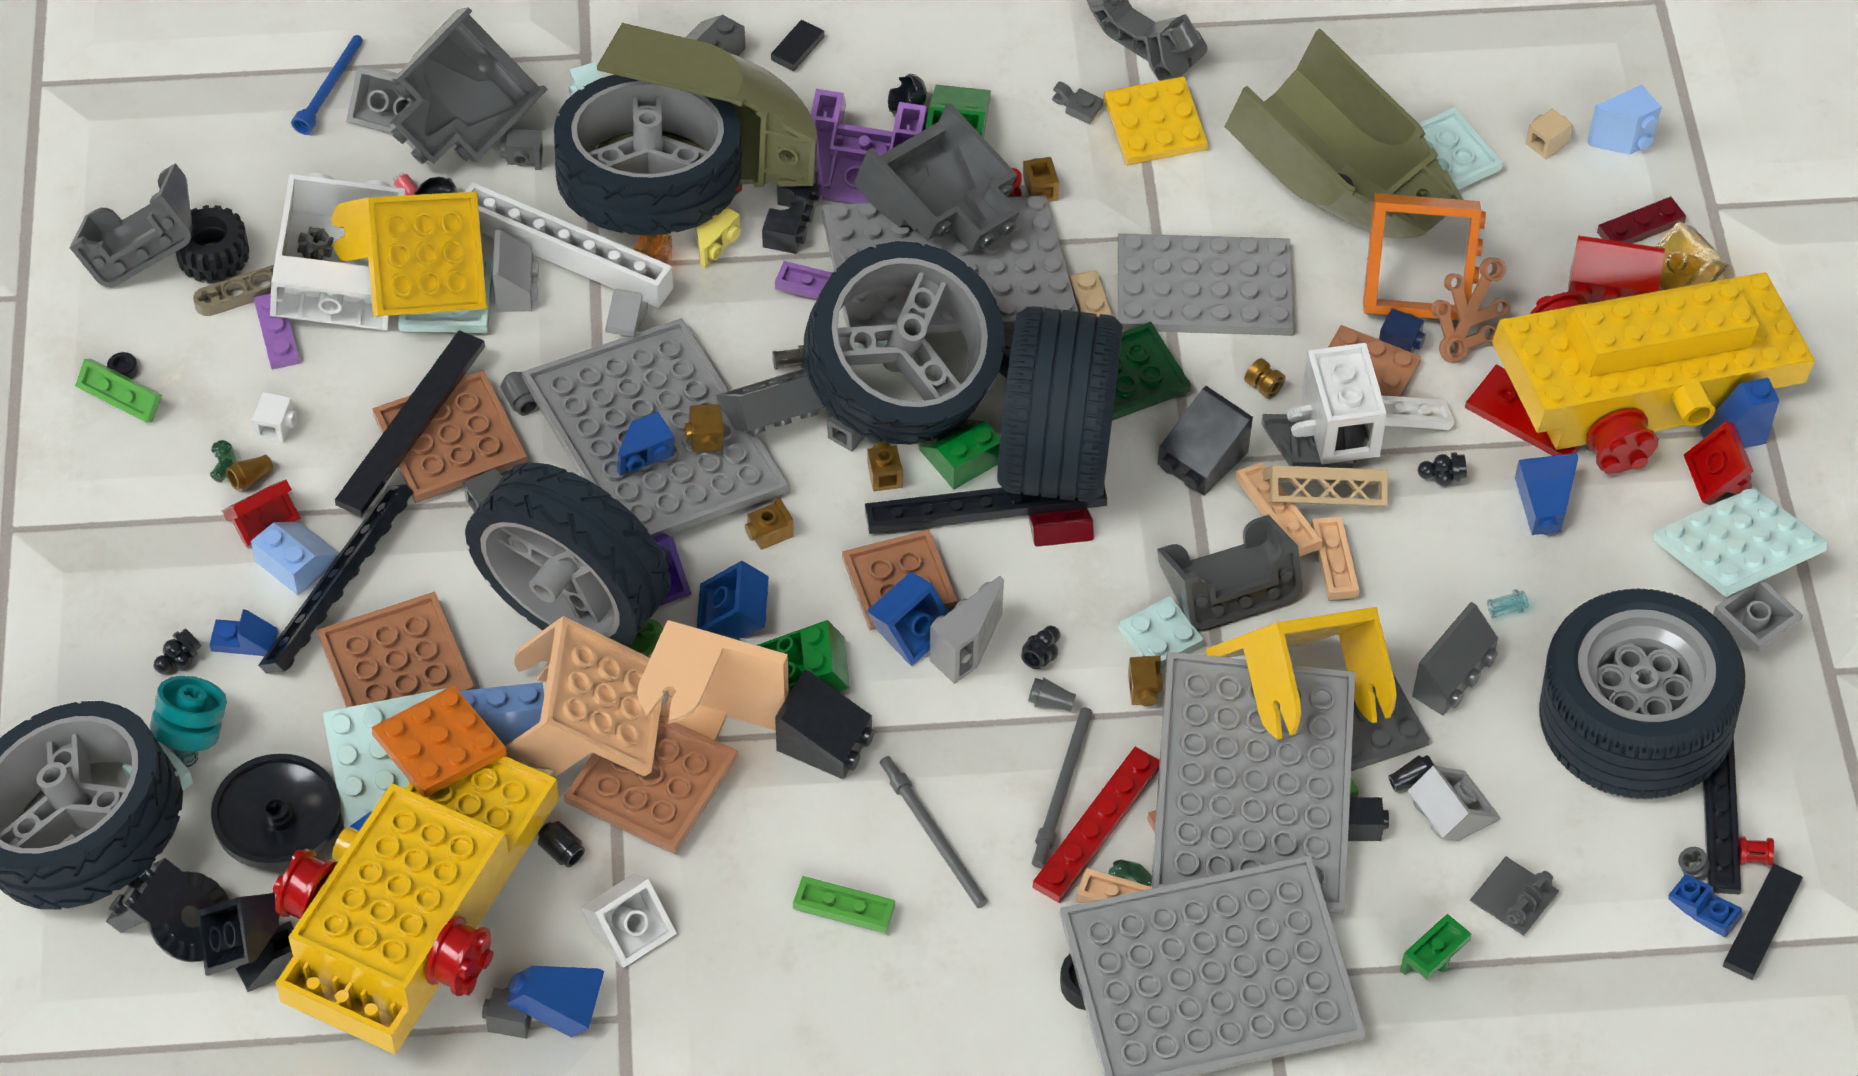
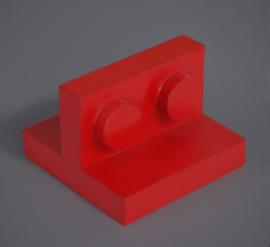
M1726 421L1683 454L1703 503L1710 505L1726 492L1736 495L1743 490L1752 489L1753 487L1750 481V474L1754 470L1735 424Z
M287 479L274 483L221 510L227 521L232 520L245 547L251 545V541L273 522H296L301 519L288 494L292 489Z

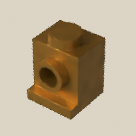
M1035 158L1023 161V179L1029 196L1046 195L1048 202L1058 201L1059 180L1052 158Z
M880 442L875 444L873 448L867 449V464L873 492L903 488V469L897 445L890 446L886 442Z
M780 497L774 499L775 503L747 514L746 533L751 541H756L761 550L794 537L793 518Z
M1161 656L1129 658L1128 680L1131 705L1153 706L1158 702L1157 693L1163 691L1162 673H1160Z

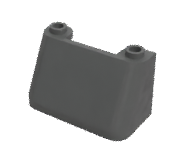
M176 163L160 173L158 178L159 192L151 197L149 201L151 204L123 220L113 210L103 207L85 215L69 248L100 285L105 287L117 286L185 247L190 242L193 235L187 178Z
M1270 515L1256 518L1245 526L1243 530L1244 544L1190 560L1187 550L1182 545L1172 544L1157 549L1160 567L1185 616L1196 629L1211 628L1290 603L1300 596L1303 583L1298 545Z

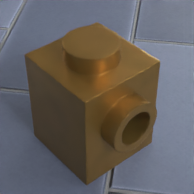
M720 404L690 406L689 422L684 424L685 440H691L692 452L708 453L722 451L724 429Z

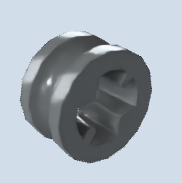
M1695 846L1688 847L1679 855L1678 863L1684 875L1687 874L1700 879L1709 872L1710 862L1703 849ZM1699 859V861H1700V864H1699V865H1698V864H1693L1691 867L1689 866L1688 863H1689L1690 861H1691V862H1696V861Z

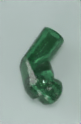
M219 440L211 447V452L216 453L215 457H217L219 462L211 471L210 476L219 483H222L227 477L226 469L231 467V463L237 462L233 447L226 440Z
M1119 859L1113 862V867L1108 871L1109 875L1123 879L1125 876H1128L1137 883L1151 887L1152 875L1140 863Z

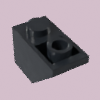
M291 921L277 928L255 962L235 968L247 992L277 980L292 959L293 954L288 937L294 929Z

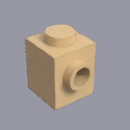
M1552 108L1544 115H1538L1529 125L1525 144L1544 159H1547L1569 143L1573 124L1565 116L1560 115Z

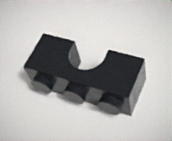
M815 172V183L813 186L779 187V184L777 185L778 205L789 208L785 210L769 208L762 228L763 248L796 254L799 244H804L807 235L806 223L812 222L814 216L813 203L814 201H819L822 191V185L818 184V172Z

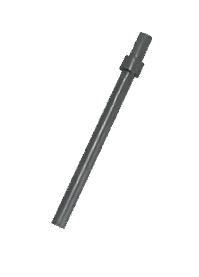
M1083 707L1080 709L1043 828L1038 830L1035 839L1037 847L1031 862L1034 867H1044L1048 851L1054 846L1057 837L1055 829L1093 713L1089 708Z
M890 756L881 759L880 765L890 778L889 784L895 793L901 795L975 906L977 908L985 906L988 900L912 790V783L907 775L900 772Z

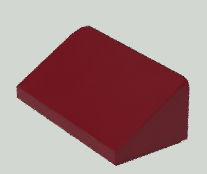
M1087 508L1029 515L1033 543L1036 547L1085 542L1094 539L1093 519Z

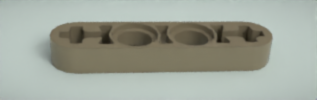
M274 265L198 289L193 296L196 311L202 316H212L253 303V297L271 293V283L263 288L257 287L255 284L260 280L271 282ZM232 289H241L243 291L235 297L228 295V292Z

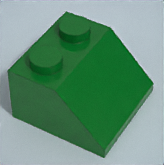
M966 420L957 429L919 446V450L954 490L998 465L1000 437L986 421Z

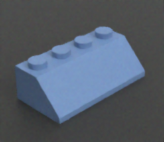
M543 682L459 691L505 746L540 722L544 700Z

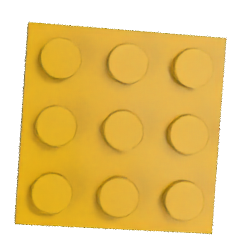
M1184 76L1104 91L1103 99L1126 166L1207 150L1208 142Z

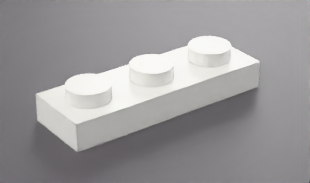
M1382 395L1387 412L1385 426L1450 430L1455 423L1446 400Z

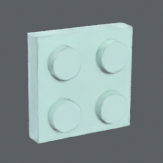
M1171 596L1120 621L1118 625L1119 631L1139 657L1161 656L1160 668L1166 666L1168 651L1189 654L1204 645L1203 637L1190 624Z

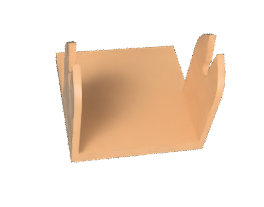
M562 616L519 647L515 652L514 665L518 672L537 666L541 661L549 663L544 666L537 676V681L546 682L540 722L505 746L506 757L522 764L524 762H531L529 767L553 770L556 777L593 752L644 777L651 773L661 702L647 718L640 708L637 698L638 685L650 658Z
M667 620L638 685L637 698L639 706L648 718L664 698L663 693L668 690V697L660 715L669 719V724L676 722L715 741L719 736L726 717L776 731L775 716L789 695L788 654Z

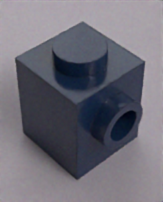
M1392 308L1381 327L1379 340L1414 353L1415 349L1420 350L1426 338V334L1422 332L1424 320Z

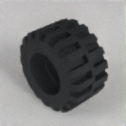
M205 205L199 210L197 208L192 209L193 235L185 247L175 252L181 271H185V275L189 278L194 276L196 281L201 282L204 279L207 283H213L214 280L218 279L221 282L226 280L225 277L228 276L234 277L237 275L236 271H241L245 267L244 262H248L249 259L248 253L250 251L244 222L241 221L237 213L233 214L229 208L223 210L219 205H215L214 208H209V205ZM212 242H218V243L213 244V245H205V244L212 243Z

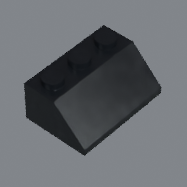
M275 893L237 897L196 911L205 976L247 965L257 960L280 926V916L275 911Z

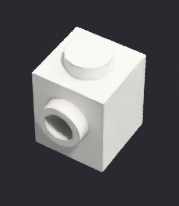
M262 392L251 420L255 438L284 443L289 428L295 426L297 411L293 410L291 397Z

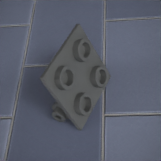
M1505 856L1470 901L1524 936L1556 897L1559 890L1552 886L1553 876L1548 871L1535 875Z

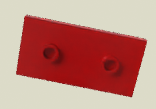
M1497 364L1466 401L1465 408L1552 456L1573 454L1580 447L1556 450L1547 431L1537 433L1506 370Z

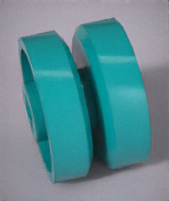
M176 676L161 682L157 689L155 709L152 712L150 722L151 732L157 741L176 750L198 752L211 748L219 739L222 726L221 720L227 704L225 693L212 682L195 676Z

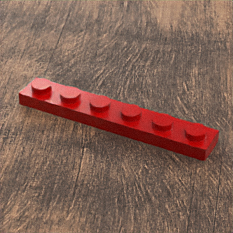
M1136 746L1131 750L1033 880V889L1058 903L1062 901L1159 771V759Z

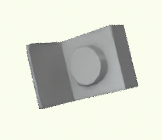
M621 289L614 290L605 332L635 336L648 310V302L642 301V293Z

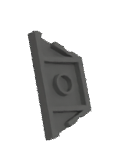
M1262 414V426L1289 466L1353 468L1356 460L1321 465L1314 436L1294 437L1292 435L1291 428L1298 422H1290L1287 414ZM1365 425L1339 427L1335 451L1364 447L1368 441Z

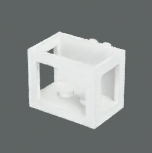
M1359 343L1308 350L1302 387V397L1305 405L1292 408L1287 413L1290 422H1298L1291 428L1292 435L1294 437L1314 436L1321 465L1380 457L1387 412L1367 344ZM1365 425L1369 439L1367 447L1335 451L1339 427Z

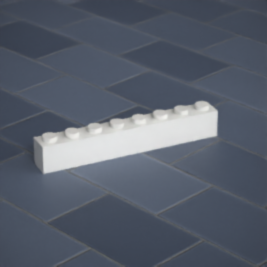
M472 182L465 191L477 192L480 232L494 238L495 230H502L531 247L533 255L610 288L642 293V301L648 302V304L660 308L673 290L672 266L476 183Z

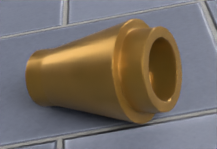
M266 454L252 459L232 462L231 467L226 469V475L229 483L235 490H246L264 475L273 471V463Z

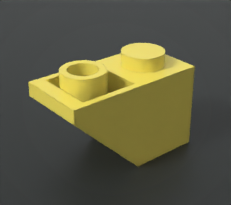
M728 207L720 214L712 216L713 219L696 227L700 266L704 268L713 260H717L723 250L730 243H734L741 234L740 214Z

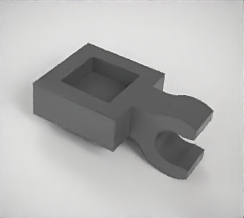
M1060 81L1053 88V91L1056 93L1052 101L1066 106V114L1089 125L1103 107L1104 99L1081 88L1074 93L1066 83Z

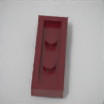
M1670 196L1599 224L1597 233L1602 239L1636 243L1684 224L1686 215Z

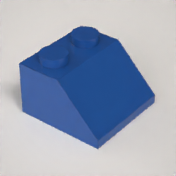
M740 561L700 583L696 628L729 638H745L764 628L769 576L746 562Z
M913 572L908 573L866 611L878 632L911 666L930 650V626L939 616H945L949 613L934 586Z

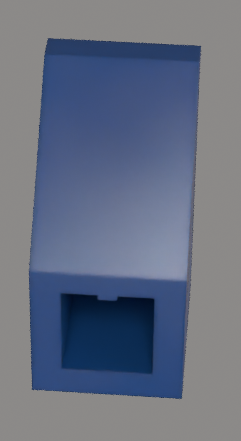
M659 412L631 421L618 452L617 472L620 476L629 472H636L642 467L655 462L665 461L674 455L675 436Z

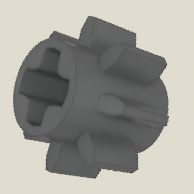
M309 227L307 234L301 232L299 235L297 253H302L303 257L307 259L322 260L323 256L330 258L333 251L332 243L334 238L329 237L324 228Z

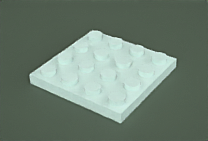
M1754 487L1743 490L1739 494L1719 501L1712 506L1653 532L1655 543L1725 597L1827 551V540Z
M445 689L322 712L336 787L340 798L344 829L351 826L370 811H373L391 783L405 789L410 782L372 736V727Z

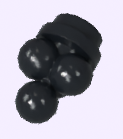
M1451 452L1450 457L1446 454L1438 455L1433 463L1423 461L1418 466V474L1423 479H1430L1434 476L1435 482L1440 486H1448L1452 480L1453 482H1460L1461 478H1467L1465 454L1457 455V452Z
M1051 625L1046 626L1036 635H1031L1022 647L1021 658L1028 667L1040 669L1057 658L1058 648L1055 643L1060 639L1059 629Z
M186 628L180 633L178 631L172 635L174 639L165 642L163 645V655L156 657L153 666L155 671L160 674H166L172 669V664L178 669H186L190 666L191 657L194 658L198 654L197 650L201 647V644Z

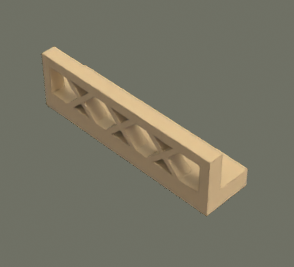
M1275 465L1263 469V481H1270V503L1388 506V470ZM1278 481L1291 482L1296 489L1289 496H1278ZM1308 483H1320L1325 490L1318 497H1312L1304 487ZM1337 484H1348L1354 491L1347 498H1341L1333 488ZM1365 485H1379V499H1369L1361 489ZM1300 492L1304 497L1296 495ZM1329 493L1333 498H1328L1325 496ZM1357 494L1361 499H1355L1353 497Z

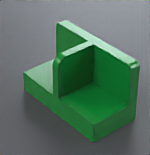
M1446 914L1404 952L1400 971L1406 975L1414 969L1426 980L1437 970L1445 972L1448 969L1450 958L1470 941L1472 934L1449 914Z

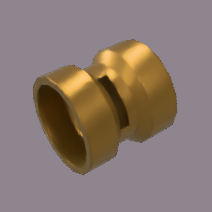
M1263 358L1257 359L1244 376L1245 382L1251 387L1259 388L1260 394L1267 399L1272 398L1280 391L1286 379L1285 375L1279 370L1271 369L1270 363Z

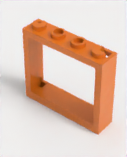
M1374 193L1363 296L1364 313L1388 315L1393 308L1415 317L1439 319V317L1432 314L1431 307L1433 303L1377 299L1386 211L1470 218L1463 276V289L1468 304L1472 295L1473 284H1477L1479 281V267L1475 266L1476 256H1481L1483 239H1478L1479 228L1484 229L1486 212L1481 211L1480 201ZM1443 304L1439 306L1440 314L1444 311ZM1451 305V320H1459L1455 305Z

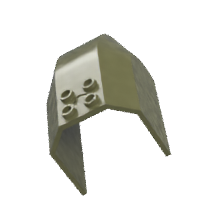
M621 23L597 65L598 71L731 102L737 111L741 124L740 185L754 184V187H764L767 183H778L779 187L814 185L817 153L816 128L803 101L785 82L763 67L715 45ZM633 132L612 137L600 143L597 149L633 136ZM662 132L663 136L705 150L702 146L688 138Z
M1320 28L1315 32L1297 69L1282 86L1265 101L1248 86H1245L1224 126L1292 193L1367 232H1370L1374 193L1463 200L1447 170L1443 171L1437 160L1438 154L1435 149L1430 148L1424 138L1426 133L1422 126ZM1338 173L1348 176L1352 180L1354 187L1348 184ZM1386 211L1384 237H1419L1425 235L1447 216Z

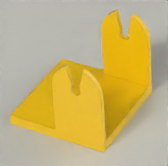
M477 192L367 197L342 202L335 207L331 224L344 228L345 235L340 237L333 244L337 256L342 261L368 258L373 317L487 309Z
M1377 607L1276 622L1206 649L1207 656L1230 658L1245 655L1262 724L1277 740L1283 739L1280 711L1290 736L1296 734L1301 718L1300 698L1288 648L1309 645L1337 634L1339 635L1347 671L1355 672L1354 700L1362 715L1372 723L1377 722L1375 694L1385 719L1391 718L1395 708L1397 696L1395 680Z

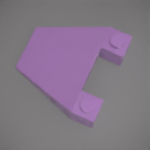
M816 89L811 117L817 133L816 159L819 181L822 185V200L845 204L870 203L853 185L867 151L873 148L880 156L925 130L928 117L927 106L899 102L893 132L843 124L846 109L844 93Z

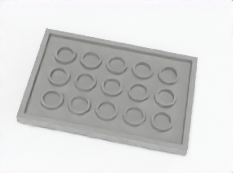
M1118 233V321L1123 325V331L1151 321L1157 332L1292 336L1293 306L1290 238Z

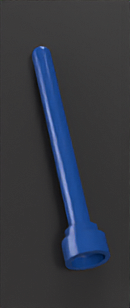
M360 35L352 37L307 108L298 111L293 117L291 125L298 133L309 135L316 126L318 110L363 42Z

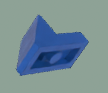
M243 609L240 621L215 620L209 644L211 652L265 656L276 641L278 629L250 611Z

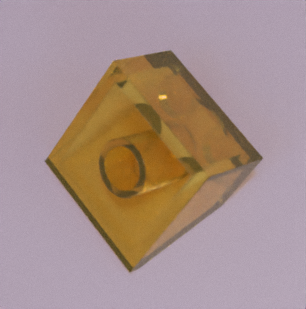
M1679 221L1655 246L1665 248L1660 286L1664 290L1715 281L1729 266L1694 227Z

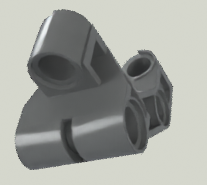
M1087 0L1089 9L1105 34L1147 60L1159 81L1181 77L1208 51L1206 42L1199 31L1195 29L1187 14L1155 22L1132 8L1128 0Z

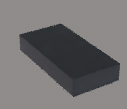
M801 19L771 53V61L795 71L824 38V30Z

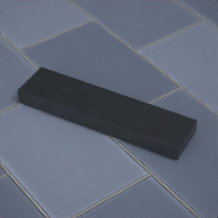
M1773 863L1722 967L1753 980L1802 882L1803 876Z

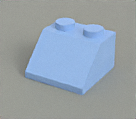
M1643 85L1597 104L1587 143L1592 147L1625 154L1645 150L1653 144L1662 106Z
M273 522L251 541L255 562L296 595H299L322 576L339 555V552L300 522Z

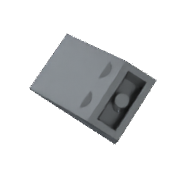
M998 576L992 582L984 583L977 593L968 599L961 600L951 612L945 616H939L930 626V662L954 684L978 667L1002 616L1004 579L1001 576Z

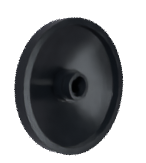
M269 754L241 764L221 782L211 806L212 825L221 847L238 862L265 870L288 868L294 853L298 849H312L316 854L320 853L332 840L341 818L339 793L332 777L324 768L312 760L293 754Z

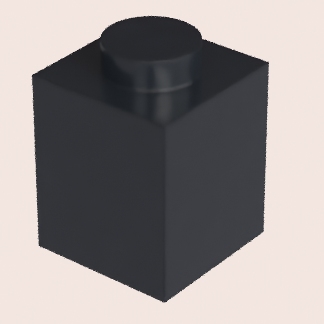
M1350 797L1348 841H1381L1383 830L1389 828V811L1383 810L1382 797Z

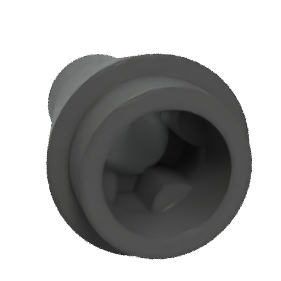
M1044 677L1043 680L1035 678L1028 702L1034 703V707L1061 709L1071 712L1076 694L1065 690Z

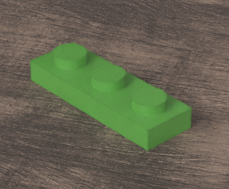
M84 359L75 384L76 387L146 423L153 422L162 398V394L93 359Z
M802 876L793 901V909L886 934L895 909V900Z

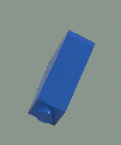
M1764 378L1740 383L1716 410L1712 418L1702 426L1700 433L1703 439L1728 421L1735 424L1744 448L1766 444L1779 404V399L1770 379Z
M1577 453L1518 461L1515 480L1531 535H1551L1561 532L1577 467Z
M531 966L516 973L511 978L508 985L510 993L506 1004L569 1037H573L590 1027L604 971L599 968Z

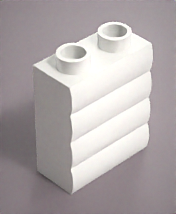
M310 173L306 176L289 174L271 281L270 316L388 330L389 316L373 317L368 258L354 261L340 260L333 244L340 237H344L345 231L344 228L332 225L331 220L334 209L339 203L367 197L405 195V189L391 187L388 183L380 180L358 183L334 180L331 176L324 173ZM309 227L324 228L329 237L334 238L331 257L323 256L322 260L304 258L302 253H297L299 246L297 241L300 233L307 234Z

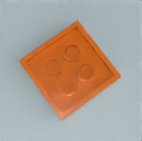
M454 685L372 727V736L421 796L425 798L506 756L505 745Z

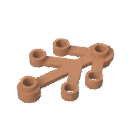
M1488 257L1480 264L1481 277L1468 304L1463 289V277L1454 273H1450L1445 277L1444 286L1452 292L1459 318V323L1456 329H1454L1450 317L1452 311L1451 304L1444 300H1436L1432 304V314L1439 317L1444 336L1439 345V352L1445 361L1451 363L1459 362L1467 355L1469 348L1484 342L1492 343L1496 332L1494 326L1482 325L1477 333L1466 336L1470 326L1496 316L1503 317L1509 313V302L1500 298L1494 299L1490 306L1479 310L1491 282L1501 280L1506 273L1505 263L1501 259ZM1492 264L1493 269L1488 274V266ZM1453 278L1457 279V284L1455 287H1452L1451 281ZM1499 303L1503 304V309L1501 312H1498L1497 306L1499 305ZM1443 304L1444 311L1440 314L1439 306ZM1489 329L1490 336L1486 339L1485 331ZM1454 343L1455 349L1450 353V346Z

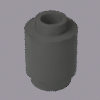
M522 372L507 374L500 388L513 411L518 412L522 416L535 412L538 409V405L522 378Z

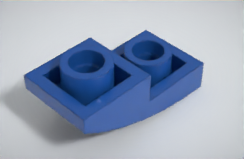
M1687 874L1681 878L1668 895V899L1685 914L1723 937L1728 935L1742 916L1741 907L1714 895L1713 886Z

